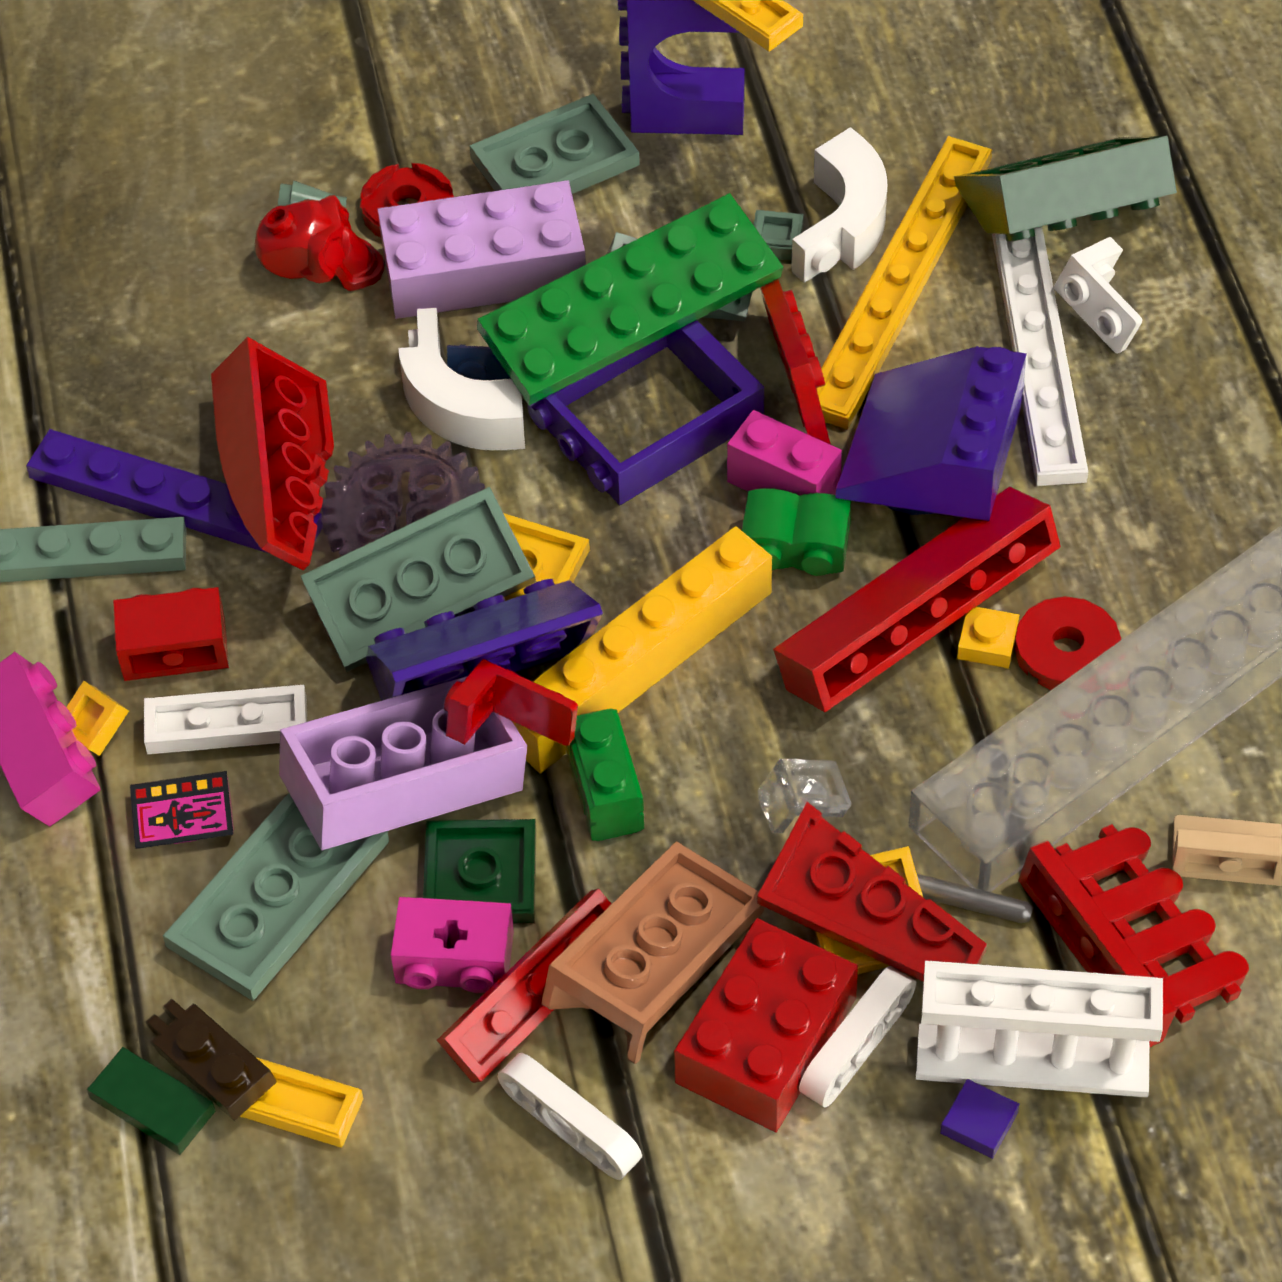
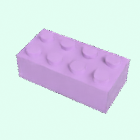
M569 180L378 208L382 247L395 319L417 316V309L437 308V313L511 302L586 265L585 249Z
M463 677L280 729L279 776L322 851L522 791L527 744L511 720L494 712L490 714L465 745L446 736L448 712L444 710L445 698L455 682H463L467 678Z

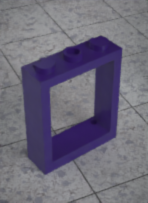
M696 320L569 386L528 405V412L538 428L541 430L547 429L557 439L561 451L569 460H577L587 471L594 487L602 493L606 491L620 506L730 440L752 410L764 414V386ZM668 347L722 403L620 463L566 406Z

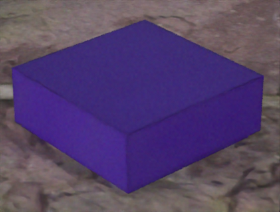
M967 1079L941 1124L940 1134L993 1159L1018 1114L1020 1104Z

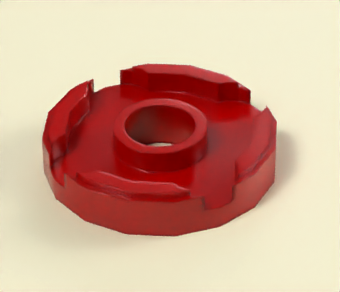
M411 163L412 168H399V164H395L374 173L362 187L360 210L365 226L381 238L378 208L398 206L397 202L405 198L418 200L416 203L452 198L454 195L450 180L438 169L421 163Z
M1063 596L1043 600L1028 609L1018 623L1014 651L1019 667L1027 676L1029 672L1033 677L1037 678L1038 684L1049 690L1074 693L1091 690L1101 684L1102 679L1108 676L1110 672L1112 674L1118 664L1121 636L1116 622L1103 608L1086 599ZM1068 638L1078 642L1081 648L1072 652L1062 651L1055 646L1054 642L1059 639Z

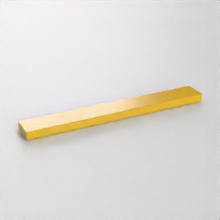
M951 136L947 137L821 368L825 386L816 389L826 423L849 429L871 388L875 374L879 373L968 205L955 185L954 176L987 169L991 162L992 149Z

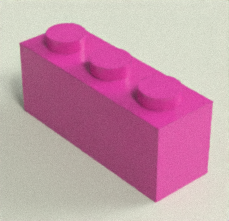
M13 652L0 662V766L20 808L51 827L101 790L92 772V769L96 767V762L89 750L76 739L72 731L77 726L76 721L66 706L57 700L53 692L57 688V683L50 671L41 662H36L33 665L18 653Z

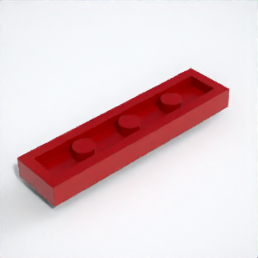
M599 888L589 891L437 1039V1042L472 1083L482 1082L554 1010L542 1005L549 965L612 904Z

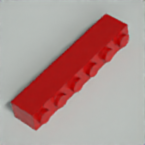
M1009 486L997 494L990 521L962 518L773 648L786 690L823 712L830 710L1058 550L1061 545L1051 506Z

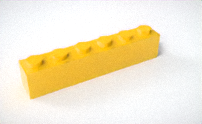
M737 526L733 527L532 682L575 701L578 704L577 716L610 708L617 709L619 713L772 593V555ZM513 722L527 744L526 761L540 774L566 754V746Z

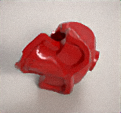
M335 195L327 196L320 201L307 199L286 206H277L264 216L256 231L255 253L260 264L271 273L284 278H306L309 281L320 284L330 282L336 274L345 289L354 291L377 283L381 279L385 267L382 255L370 243L359 238L351 230L348 220L349 213L340 204Z

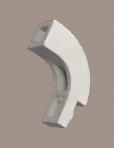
M851 127L815 149L814 183L828 194L839 207L831 215L792 239V273L804 283L820 272H827L840 259L852 270H855L871 256L884 232L887 203L886 171L875 149Z
M437 308L417 309L418 329L408 330V348H398L404 393L416 417L432 432L465 447L481 450L525 449L522 394L511 379L475 380L454 372L445 364L441 357Z

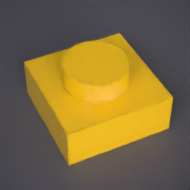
M981 607L973 608L965 615L957 659L1009 669L1020 615Z
M86 681L82 682L66 707L77 724L72 729L76 739L88 750L99 756L129 712L125 707Z

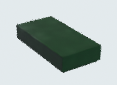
M124 1047L119 1050L87 1088L91 1100L181 1155L216 1112L211 1100Z

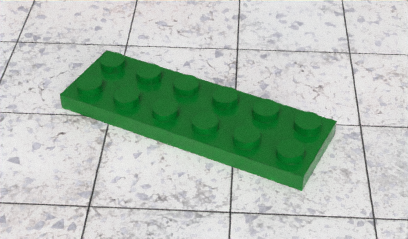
M729 193L478 318L477 330L528 405H531L780 278L783 265Z

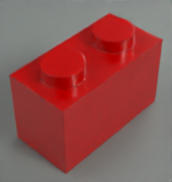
M219 587L206 589L190 588L181 592L157 595L141 594L132 598L113 600L116 652L124 681L229 668L225 615Z

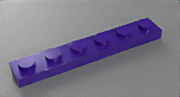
M49 429L26 465L29 478L155 518L184 517L186 528L266 552L259 547L245 527L231 499L226 483ZM317 513L314 517V522L318 526L315 541L324 526L322 513Z

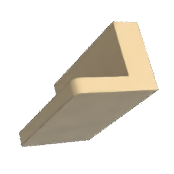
M1177 815L1173 823L1172 870L1181 877L1282 886V824Z

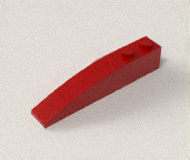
M247 336L211 373L216 440L222 471L231 499L245 527L259 547L304 571L310 565L318 527L314 522V517L321 511L323 498L319 496L320 488L327 482L329 474L325 464L332 456L334 450L327 383L321 377Z

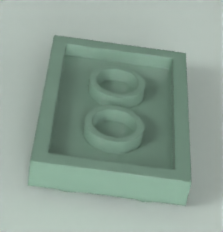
M594 94L469 145L471 160L494 191L569 180L571 193L574 194L640 165L639 151Z

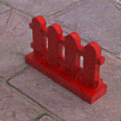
M1113 824L1101 828L1098 836L1099 840L1072 850L1067 843L1054 849L1048 840L1030 847L1018 881L1087 973L1163 978V1031L1160 1042L1149 1041V1048L1163 1042L1174 1016L1182 1024L1193 1018L1196 1012L1193 1007L1220 995L1226 1003L1239 997L1242 991L1239 986L1242 985L1249 971L1247 960L1237 952L1224 951L1214 955L1206 944L1210 941L1216 928L1214 918L1204 910L1192 909L1181 913L1174 902L1178 899L1183 888V880L1172 869L1159 868L1149 872L1142 861L1147 857L1151 847V839L1146 832L1135 827L1117 831ZM1122 870L1131 879L1107 891H1103L1097 883L1098 880ZM1154 911L1164 921L1138 933L1128 923ZM1185 953H1188L1195 961V965L1170 976L1160 965Z

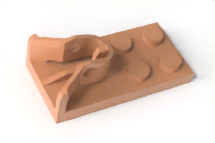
M676 841L549 965L542 1005L551 1010L568 1008L593 1009L625 1030L628 1060L637 1064L640 1061L646 1033L750 927L756 918L764 912L765 907L757 904L759 891Z

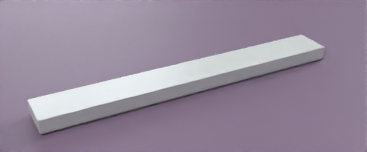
M1042 226L1034 228V237L1017 241H1006L1005 234H992L1012 351L1027 353L1022 408L1036 486L1087 483L1088 467Z

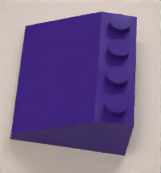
M976 346L876 373L836 488V498L990 521L1022 405L1027 353L1013 352L1003 347L985 348Z
M545 579L524 588L525 595L505 601L503 595L484 599L474 605V612L455 617L453 611L444 612L424 621L425 628L407 634L404 628H396L379 634L374 638L375 644L368 646L366 660L381 701L467 677L482 659H486L517 674L562 659L590 638L602 618L601 606L570 580L555 585L553 579Z

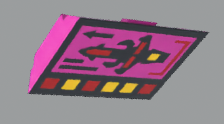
M227 771L130 785L135 849L234 834Z

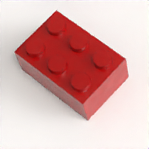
M756 918L674 1050L675 1083L777 1133L801 1093L799 1092V1085L807 1067L843 1022L856 1000L858 965Z

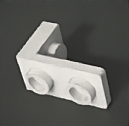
M1108 237L1071 255L1053 289L1118 354L1126 350L1142 324V318L1109 284L1115 275L1113 267L1123 249L1111 237Z

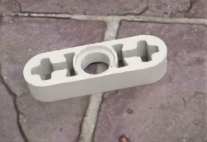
M892 966L885 968L811 1061L801 1079L799 1092L824 1108L828 1107L903 1013L914 994L916 981Z
M518 1053L498 1073L497 1077L502 1088L517 1104L608 1176L621 1180L642 1158L640 1148L626 1131L530 1056Z

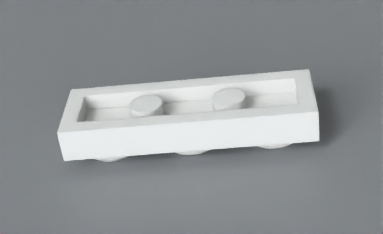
M304 685L144 698V743L147 755L280 743V729L307 722V699Z

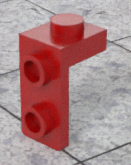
M482 659L463 682L457 681L452 685L445 698L444 710L448 712L446 736L465 745L490 714L494 712L553 741L568 746L575 736L578 704L562 694L532 682L509 669Z

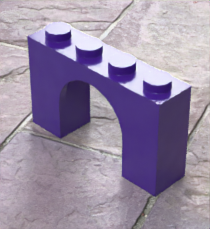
M618 0V11H627V17L620 16L619 45L628 46V51H621L620 73L621 80H629L630 85L622 86V113H631V133L743 135L745 68L685 66L669 60L656 49L660 42L680 33L740 32L693 0Z

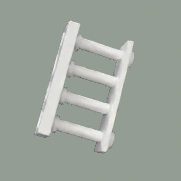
M925 961L922 1018L918 1031L916 1080L965 1083L969 1079L980 1085L1148 1097L1149 1041L1160 1042L1163 1031V978Z

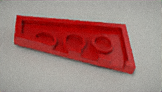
M776 279L760 287L788 382L792 393H794L806 434L831 445L816 389L825 386L822 369L818 357L815 356L809 333L806 332L801 312L798 311L792 289L783 292L779 279Z
M809 802L805 804L757 895V904L923 982L925 961L980 964L987 948V943L931 899L926 900L905 883L906 879L891 867H884L862 849V844L845 831L841 833L822 818V813Z

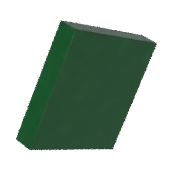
M536 819L426 821L423 898L511 903L513 924L535 923Z

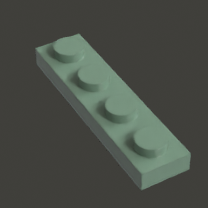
M184 517L0 529V583L186 570V525Z

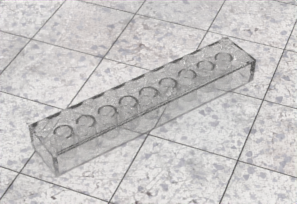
M1282 525L911 791L908 826L970 887L992 892L1023 868L1030 847L1047 840L1054 846L1281 678Z

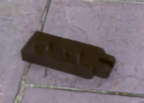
M170 999L162 1007L173 1020L172 1023L167 1025L155 1014L146 1021L147 1026L156 1035L150 1042L157 1052L233 1121L240 1117L277 1083L268 1067L194 1003L184 1010L173 999Z

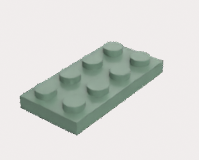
M490 487L301 575L303 584L346 672L367 663L368 646L375 644L374 638L379 634L396 628H404L406 634L425 628L424 621L444 612L453 611L455 617L474 612V605L484 599L497 595L506 597L536 582L535 575Z
M288 793L163 935L165 946L254 1001L389 843L388 831L321 851L290 793Z

